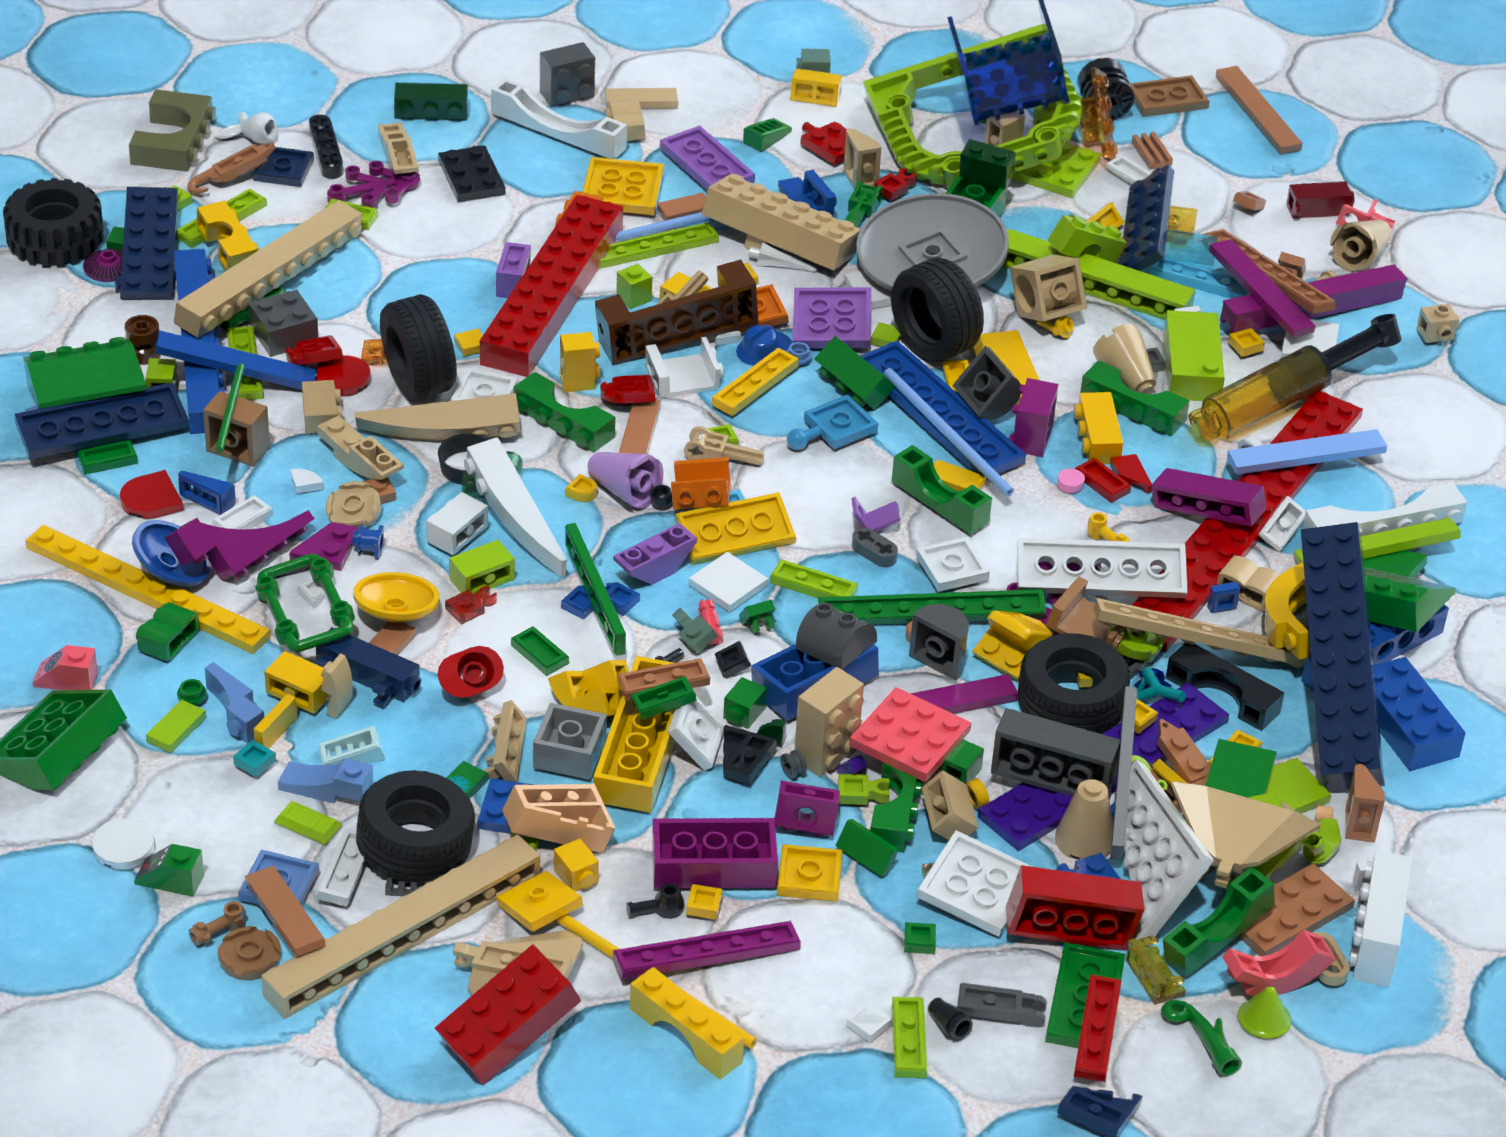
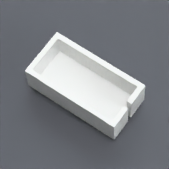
M1375 850L1373 862H1366L1364 879L1368 880V883L1362 882L1359 893V900L1364 901V904H1358L1355 922L1361 925H1355L1352 944L1357 946V949H1351L1349 966L1354 967L1352 980L1390 987L1401 942L1412 857Z

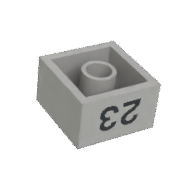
M550 702L533 741V768L590 780L606 742L607 714Z

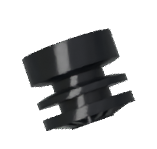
M1111 58L1095 59L1086 64L1078 74L1077 86L1088 114L1092 118L1102 122H1109L1122 118L1130 111L1134 104L1135 95L1123 66L1117 60Z

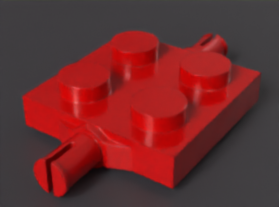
M808 121L802 125V130L807 133L801 135V145L833 165L844 161L847 128L835 121L820 128L813 126Z

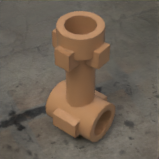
M228 902L224 906L223 916L207 924L202 921L192 925V928L188 930L192 942L196 946L207 944L212 941L211 935L225 928L232 932L237 928L244 927L246 910L239 902Z

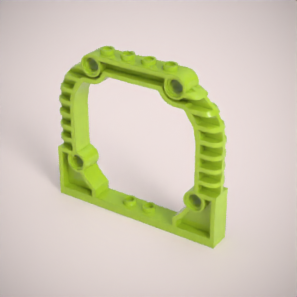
M1044 23L863 81L867 101L881 132L885 134L896 161L902 168H907L908 174L915 173L917 174V179H929L933 184H946V187L949 189L959 175L960 154L962 152L952 151L936 155L923 149L916 141L909 126L913 121L911 103L917 97L916 90L1004 61L1007 67L1025 71L1026 79L1029 82L1041 83L1055 111L1050 120L1032 127L1027 136L996 146L1016 152L1014 173L1055 160L1061 156L1062 146L1071 139L1072 133L1077 130L1080 124L1082 105L1079 95L1062 65L1061 56Z

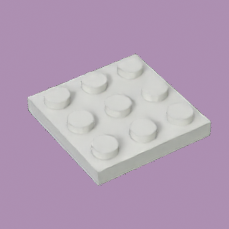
M955 830L920 885L916 897L999 937L1007 925L1006 904L1020 866L1030 865Z

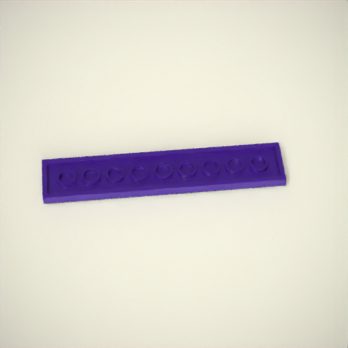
M1188 682L1177 689L1186 693V698L1183 702L1161 698L1149 706L1158 712L1157 720L1139 734L1134 731L1132 756L1136 755L1144 758L1152 768V765L1158 759H1161L1163 762L1168 760L1157 745L1159 738L1158 723L1160 719L1179 729L1184 728L1195 743L1228 723L1230 714ZM1121 723L1103 733V735L1120 739ZM1117 768L1115 781L1109 796L1116 792ZM1022 782L992 800L989 804L979 808L977 817L1019 852L1058 827L1073 796Z

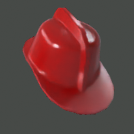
M475 646L443 659L438 667L437 676L440 685L447 693L454 697L466 698L496 686L503 677L504 666L501 657L496 651L485 646Z

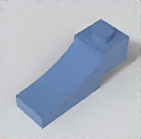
M212 662L204 667L206 689L225 707L227 714L226 725L229 732L248 744L254 740V728L264 718V711L254 704L253 690Z
M344 758L342 763L334 765H307L289 761L278 780V790L334 804L338 797L360 802L365 791L373 784V765Z

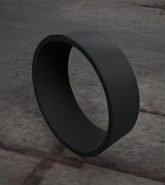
M465 433L454 435L443 441L438 449L442 474L448 480L457 484H475L473 475H469L466 470L455 469L447 465L445 461L453 454L467 451L469 446L490 439L478 434Z

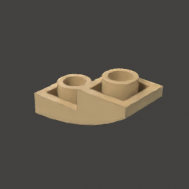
M341 653L334 662L329 661L321 673V677L324 678L321 690L328 694L326 699L329 702L327 715L335 719L349 705L353 693L349 663L346 656Z

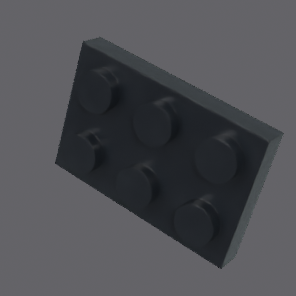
M485 145L457 150L451 149L438 153L439 164L458 203L505 195V185Z

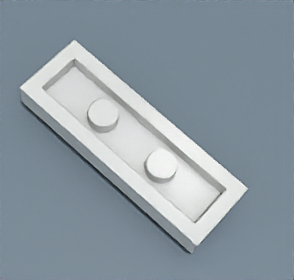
M344 828L318 889V900L347 907L366 862L358 850L356 830Z

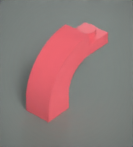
M1304 929L1288 945L1270 955L1251 956L1230 948L1222 956L1228 966V974L1235 981L1239 982L1246 994L1250 996L1257 995L1268 986L1274 987L1278 995L1295 990L1319 976L1336 960L1322 936Z

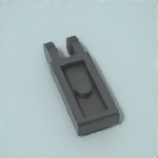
M960 983L957 1007L967 1011L972 1017L1017 1023L1020 1021L1025 1026L1039 1027L1044 1025L1045 1014L1041 1011L1046 1009L1047 999L1039 995L1023 993L1022 990Z

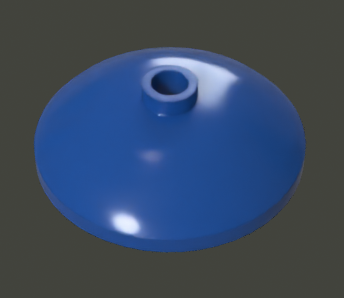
M149 520L141 523L133 533L132 547L137 559L150 574L168 584L183 587L196 586L206 580L212 567L208 559L196 566L193 562L182 566L164 539L181 526L163 520Z

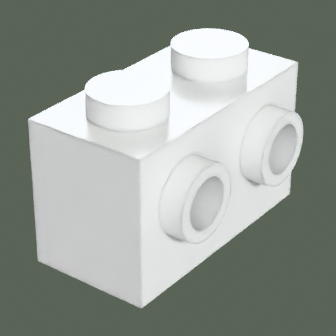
M461 492L454 499L449 500L437 513L432 514L428 518L426 523L427 542L454 555L488 527V505Z

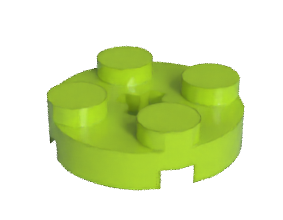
M1115 626L1108 627L1107 636L1115 628ZM1126 628V631L1123 630L1120 634L1124 639L1120 641L1117 651L1121 656L1124 655L1132 659L1151 662L1161 651L1165 638L1158 637L1152 632L1143 630L1142 632H1134Z

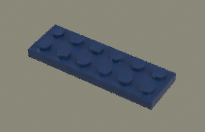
M1169 164L1161 169H1155L1148 177L1135 181L1129 187L1123 239L1127 242V245L1120 254V265L1142 271L1164 258L1174 170Z
M127 187L120 299L173 300L178 188Z
M173 382L147 387V390L14 414V421L29 460L189 428V419Z

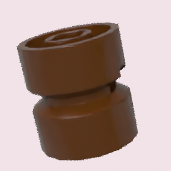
M137 315L129 318L124 326L125 339H129L133 344L139 364L147 365L149 358H160L161 355L155 353L159 335V322L157 319L149 315Z

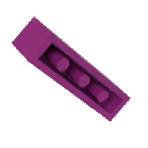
M1166 468L1151 484L1155 508L1246 526H1252L1266 510L1264 486L1171 468Z

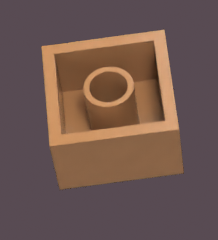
M219 391L203 409L206 451L254 467L270 449L268 407L237 397L224 450L222 453H217L215 448L229 398L228 393Z

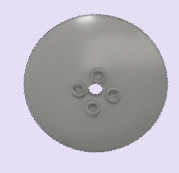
M930 193L905 197L877 210L863 224L859 231L856 245L857 257L864 272L877 284L892 290L897 276L902 271L935 257L944 258L956 263L970 277L975 287H978L993 277L1004 264L1008 254L1009 240L1003 221L987 206L963 196Z

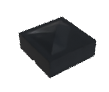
M740 640L714 653L726 679L751 666Z

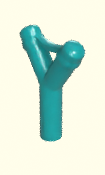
M1145 667L1142 670L1143 678L1137 689L1138 700L1144 701L1156 696L1177 702L1185 700L1186 693L1184 691L1161 685L1150 667ZM1146 681H1147V683H1148V685L1150 686V688H1147V689H1144V690H1143V688H1144V686H1145V684H1146Z

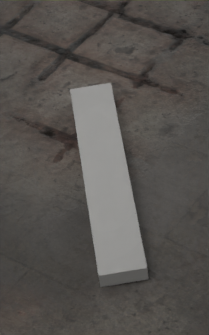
M1129 686L1125 687L1123 698L1121 742L1118 756L1110 859L1115 860L1123 858L1126 837L1137 699L1136 687Z

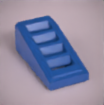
M182 470L178 473L179 494L220 515L235 505V485Z

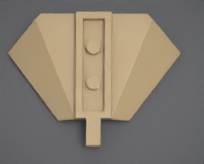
M1172 781L1171 786L1188 825L1214 859L1212 866L1218 867L1215 885L1227 888L1232 871L1241 874L1243 868L1259 866L1321 827V823L1293 810L1208 786Z
M567 930L496 942L482 941L480 947L457 942L453 949V955L457 956L454 964L455 966L465 968L472 964L468 984V992L472 996L532 944L568 978L583 947V941L579 936Z

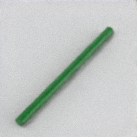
M241 363L237 364L215 448L217 453H222L225 447L245 366Z

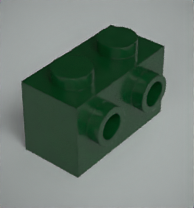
M969 139L960 154L959 176L1006 189L1014 175L1016 152Z

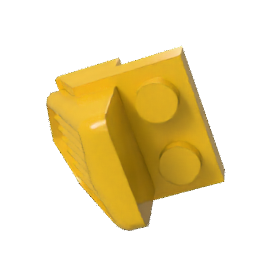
M992 611L987 617L990 628L972 652L975 657L1002 673L1008 674L1009 677L1019 682L1020 667L1025 654L1041 640L1051 637L1052 632L1040 620L1015 612Z

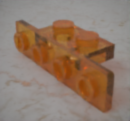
M1094 67L1091 68L1094 96L1081 100L1082 116L1080 123L1083 146L1090 148L1101 145L1102 158L1110 162L1116 158L1118 149L1113 139L1115 127L1110 117L1112 104L1107 94L1109 81L1105 73Z

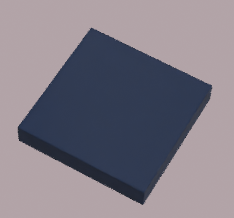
M276 147L267 157V161L260 164L254 170L253 181L302 187L314 160V152Z

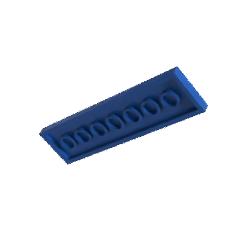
M898 340L860 355L882 374L888 368L897 373L998 474L1025 463L1026 453L986 418L978 417L958 393ZM896 387L888 395L971 471L981 474L983 477L985 476Z

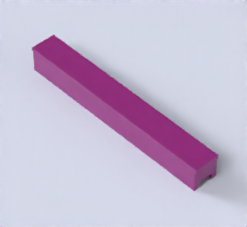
M1393 264L1307 282L1336 301L1335 310L1312 314L1294 301L1292 302L1311 319L1402 299L1408 278ZM1251 295L1223 300L1220 322H1227L1230 325V333L1249 328L1255 331L1279 325Z

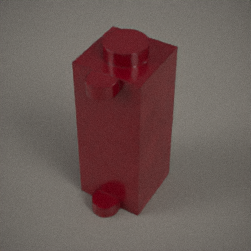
M1346 181L1290 184L1286 205L1292 219L1339 216L1344 204L1353 207L1355 196Z

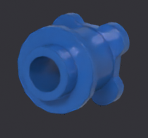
M361 525L359 530H354L352 546L356 547L357 553H361V551L374 552V558L379 559L384 546L385 527L379 525L378 530L366 529L365 525Z

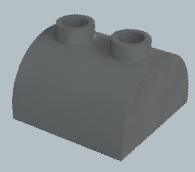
M987 346L980 351L952 385L978 417L986 418L987 420L996 419L1008 413L1014 404L1018 402L1021 395L1019 393L1021 385L1019 380L993 350Z
M819 603L802 620L796 637V649L842 670L877 642V632L873 625L856 618L854 614L844 613L833 608L830 603Z
M943 604L927 605L917 610L913 614L909 657L957 681L963 674L969 630V622L966 616L960 610Z

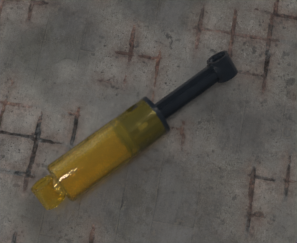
M1383 314L1373 318L1368 329L1323 352L1312 345L1304 346L1207 396L1202 401L1201 408L1192 411L1188 415L1195 441L1207 442L1217 437L1229 439L1324 390L1331 384V371L1376 347L1385 348L1400 343L1402 338L1396 315Z

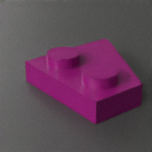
M331 522L293 548L289 553L290 560L308 554H317L321 558H326L332 564L333 570L342 571L353 548L352 537L354 530H358V527Z

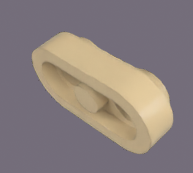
M1313 932L1324 938L1336 958L1318 978L1330 986L1344 984L1347 981L1350 970L1348 961L1332 936L1324 932Z

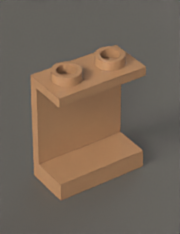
M1078 576L1053 605L1046 626L1060 634L1079 633L1093 636L1105 641L1117 650L1120 641L1124 639L1120 634L1123 630L1126 631L1127 627L1116 625L1107 636L1109 626L1097 620L1093 609L1094 603L1083 598L1088 581Z

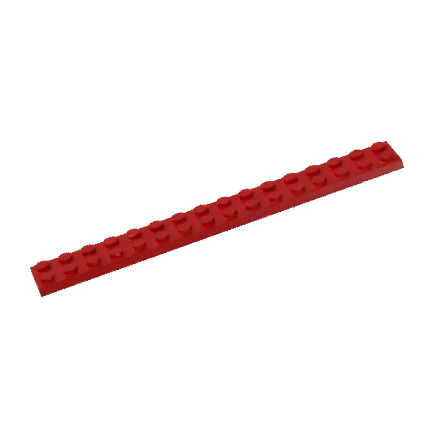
M1316 389L1270 444L1349 433L1362 417L1363 408ZM1324 462L1244 473L1238 480L1239 482L1264 486L1266 510L1252 526L1206 518L1184 543L1187 573L1186 598L1138 597L1131 606L1194 619L1207 604L1210 587L1218 585L1219 573L1233 556H1247L1261 539L1258 535L1280 502L1287 496L1293 500ZM1162 569L1158 575L1165 573V570ZM1170 636L1165 638L1161 649L1167 652L1178 638Z

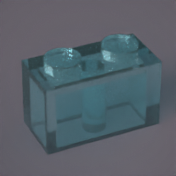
M1168 229L1164 257L1213 266L1215 257L1209 252L1210 244L1217 243L1218 237Z

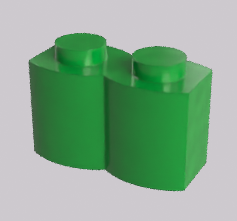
M171 602L165 603L154 612L152 619L139 626L136 632L138 650L165 661L172 660L179 653L183 645L189 643L199 631V613Z

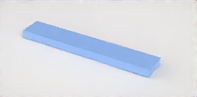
M1378 429L1228 450L1227 459L1237 475L1383 454L1387 451V444Z

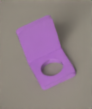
M856 496L851 498L853 514L862 528H870L877 532L901 520L899 506L896 501L866 513Z

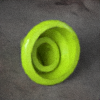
M1271 986L1266 987L1253 998L1246 1000L1238 1010L1240 1025L1249 1034L1258 1038H1278L1287 1033L1291 1026L1290 1013L1283 1005L1275 988Z

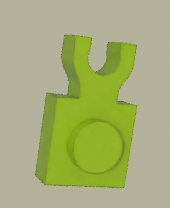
M838 774L839 804L868 805V799H873L880 803L889 802V778L868 781V775Z

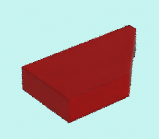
M1136 454L1111 457L1110 466L1114 473L1129 484L1132 483L1142 487L1144 492L1152 493V483Z

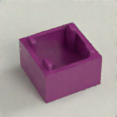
M1027 378L1026 384L1020 385L1019 393L1022 396L1019 405L1014 404L1012 413L1016 414L1014 434H1010L1009 439L1028 455L1044 456L1054 424L1059 384Z

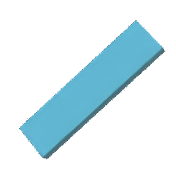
M1167 257L1152 264L1149 271L1150 275L1230 299L1250 294L1232 275Z

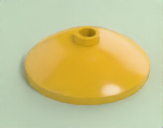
M385 572L373 574L358 581L353 590V599L357 606L370 616L387 622L402 623L423 618L434 611L439 604V591L431 582L419 576L399 572Z

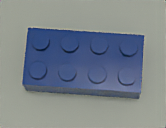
M1407 657L1374 665L1380 734L1409 772L1460 757L1466 732Z

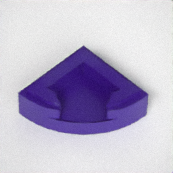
M857 755L838 765L836 769L839 774H855L865 768L867 763L863 755Z

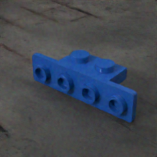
M814 170L805 171L803 181L800 177L778 181V187L787 195L788 199L807 203L810 208L828 212L833 217L834 207L837 204L836 195Z

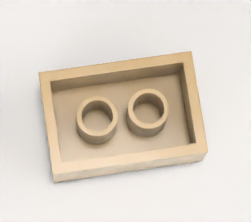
M838 667L834 668L798 696L794 749L799 750L803 755L807 769L819 777H822L829 770H834L840 761L856 752L857 749L849 746L850 737L862 724L861 712L864 702V683Z

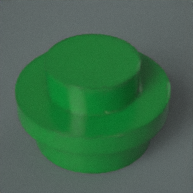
M197 679L183 681L177 690L179 701L182 699L193 705L202 703L207 697L206 688Z

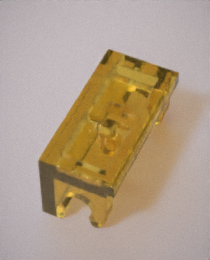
M1147 936L1137 940L1134 938L1129 940L1126 962L1153 1004L1156 1005L1185 996L1186 990L1180 985L1185 982L1183 977L1173 975L1159 954L1160 950L1157 946L1146 949L1147 946L1158 943L1155 936Z

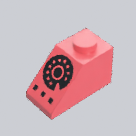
M65 645L40 663L33 680V687L55 690H92L98 675L95 648Z

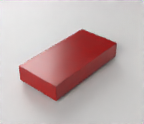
M1095 457L1075 467L1076 470H1079L1085 476L1084 483L1110 503L1131 493L1132 485Z

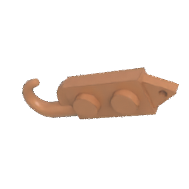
M274 142L258 146L253 144L212 165V168L193 177L188 182V191L192 194H202L208 191L209 188L207 186L202 188L196 187L208 180L212 182L223 181L225 183L237 179L239 175L249 170L258 168L260 164L267 161V157L276 148Z
M1160 719L1158 723L1159 738L1157 741L1159 748L1185 782L1205 786L1211 767L1184 728L1179 729Z

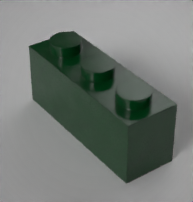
M395 82V119L467 121L468 84Z

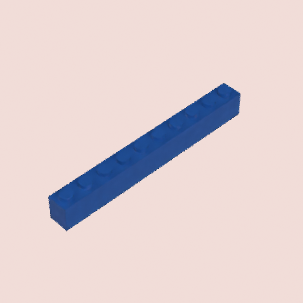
M205 249L174 251L179 301L213 280L211 258L206 259ZM218 326L199 338L181 328V336L220 345L219 338H215L219 337ZM184 361L190 434L205 433L203 409L219 391L225 393L223 371Z

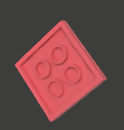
M895 687L850 737L849 746L923 782H927L971 731L972 722Z

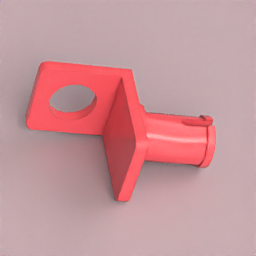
M1374 199L1367 213L1344 204L1336 224L1341 226L1348 223L1344 218L1348 213L1354 214L1358 222L1383 220L1388 223L1391 230L1395 220L1376 213L1374 208L1378 200Z

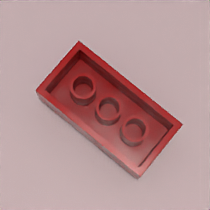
M1021 865L1006 904L1007 934L1128 951L1145 910L1142 882Z
M532 944L435 1026L434 1029L451 1052L484 1085L579 1004L581 999L570 981Z

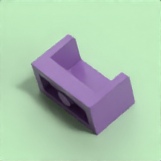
M505 243L496 270V297H509L531 264V245Z

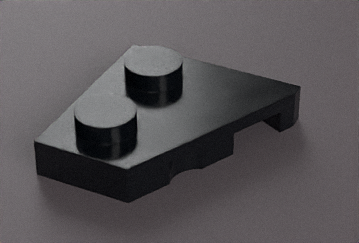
M725 725L723 727V775L726 778L751 784L777 748L776 739Z

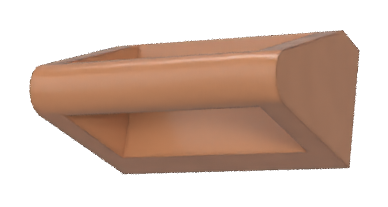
M1357 764L1354 768L1346 803L1345 839L1375 843L1385 802V792L1369 770L1362 764Z

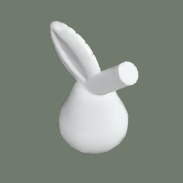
M241 112L238 114L240 124L222 129L215 135V138L227 139L243 133L258 144H268L276 136L277 124L274 117L269 113L260 112L248 117L245 112Z

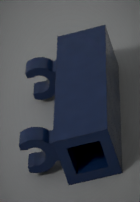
M352 635L316 647V661L314 664L325 667L329 661L334 662L340 653L345 655L351 670L352 680L373 689V692L378 694L374 698L373 703L382 707L389 702L391 697L404 703L421 686L419 664Z

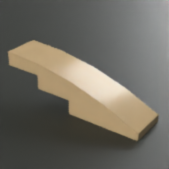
M402 122L379 124V137L393 173L419 172L411 138L408 137L407 131L404 130Z

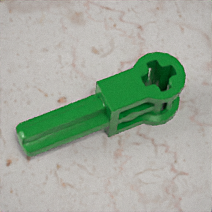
M859 180L849 198V214L845 220L852 222L858 228L863 217H870L876 208L879 207L883 197V186L874 187L866 185L863 181Z

